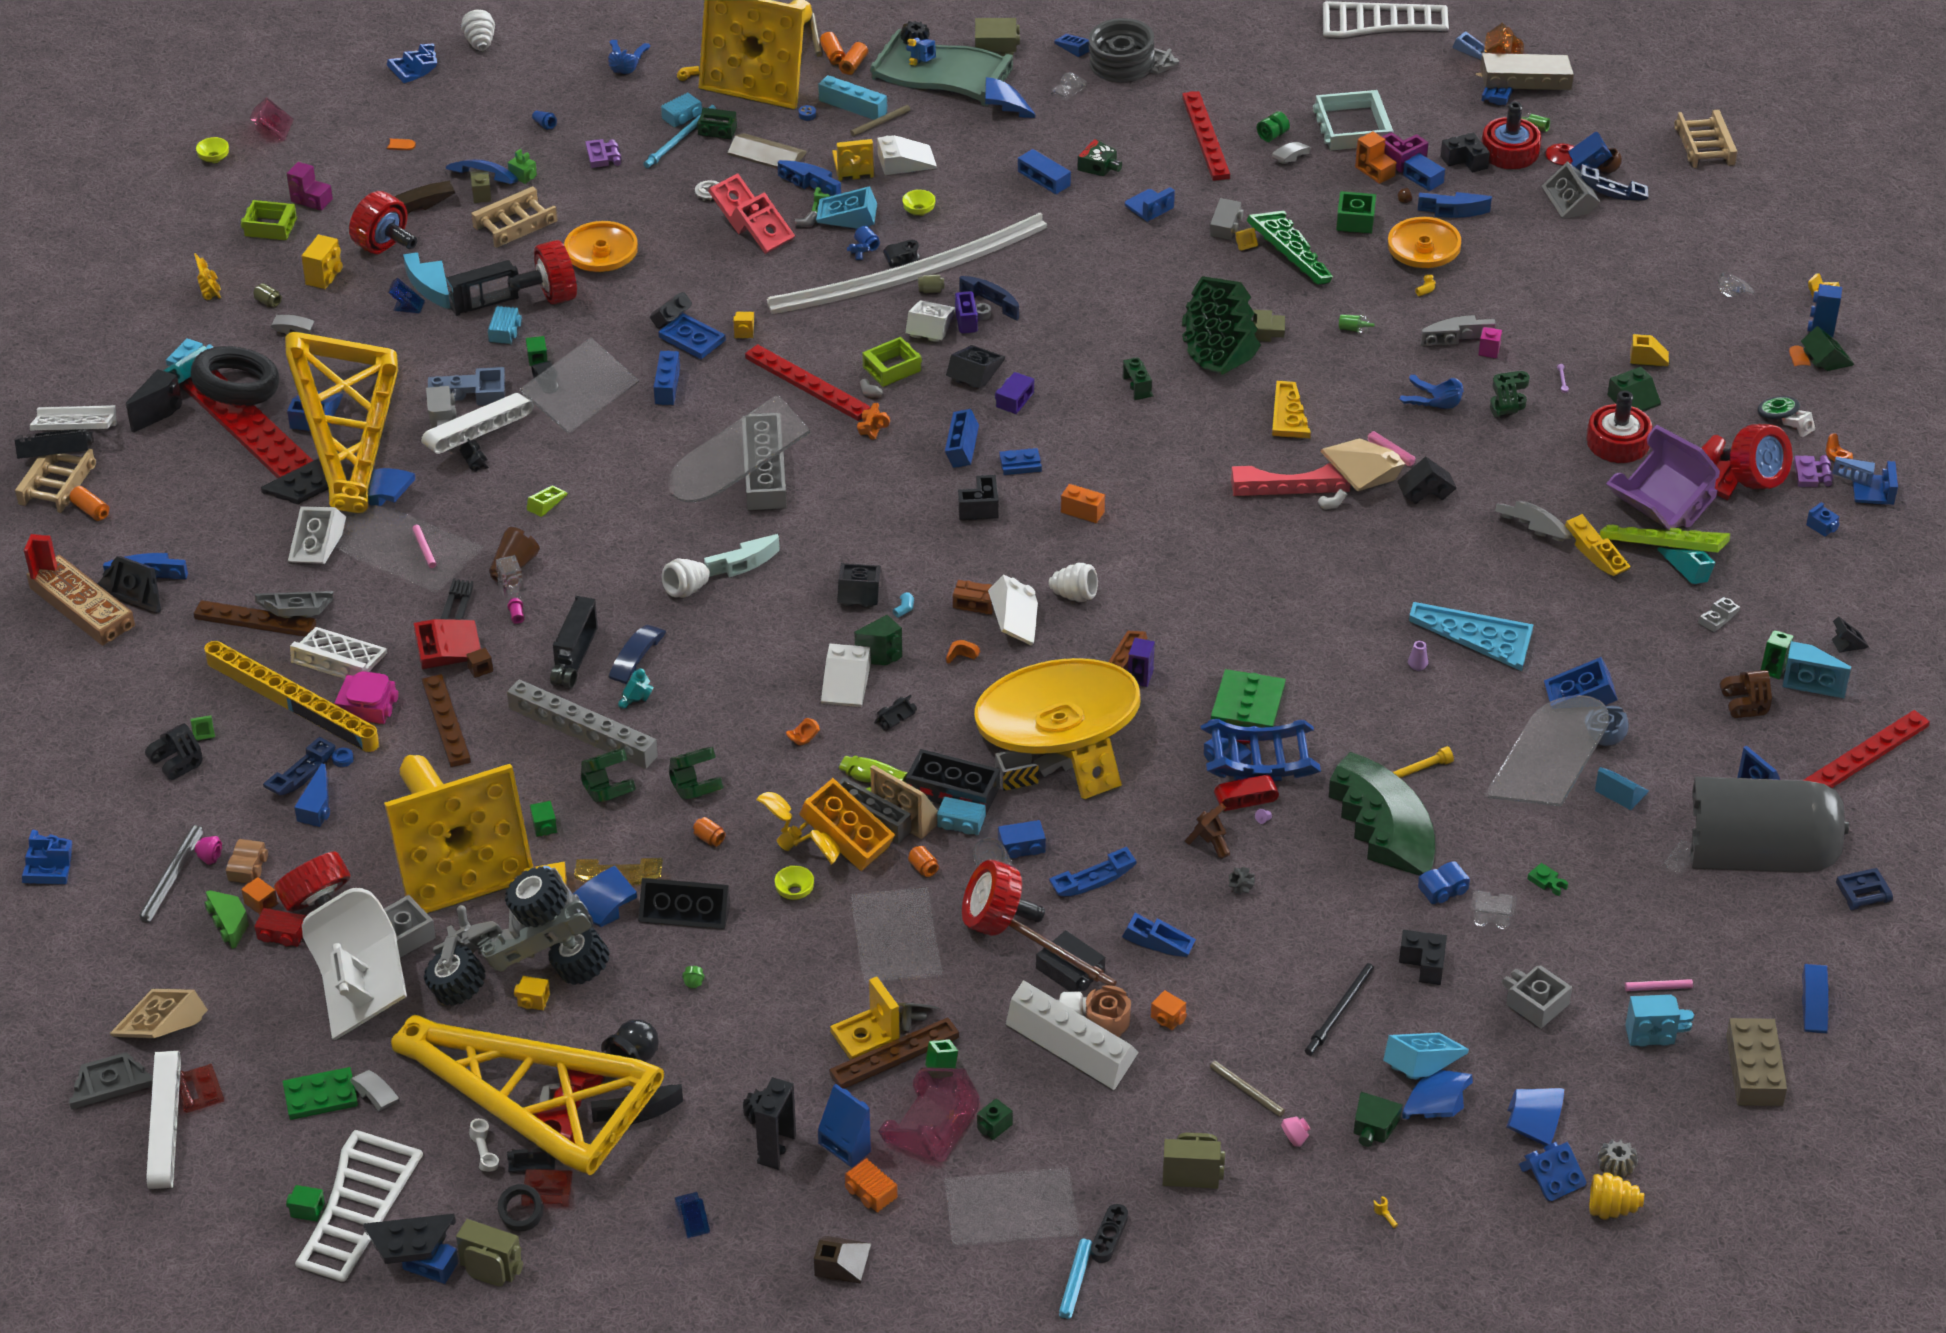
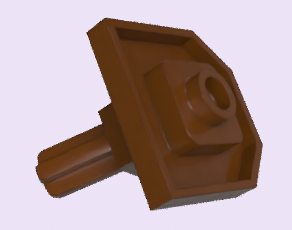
M1221 803L1209 813L1204 811L1196 819L1199 823L1194 827L1193 832L1186 838L1185 842L1190 845L1200 835L1207 843L1212 842L1219 858L1228 857L1230 851L1223 838L1226 831L1219 818V815L1226 807Z

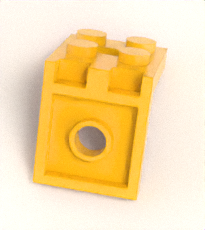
M872 139L837 143V150L832 151V156L839 181H842V177L846 176L860 179V175L870 174V178L874 177Z
M1109 737L1082 748L1057 752L1071 758L1081 798L1087 799L1122 786ZM1099 766L1101 770L1100 775L1094 778L1092 774L1093 769Z
M877 976L869 979L870 1009L830 1026V1032L850 1060L899 1039V1006ZM859 1033L866 1035L863 1038L856 1037Z

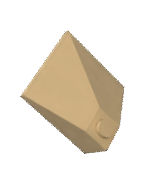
M1360 438L1321 450V453L1357 491L1396 480L1405 465L1400 456L1393 450Z
M874 765L870 767L871 792L911 814L910 833L923 839L937 826L938 810L923 792Z
M151 989L110 1034L113 1037L156 1038L197 1024L208 1009L195 990Z

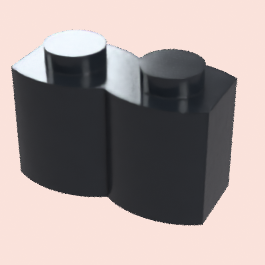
M685 292L678 293L653 311L650 319L657 328H662L688 310L692 302Z

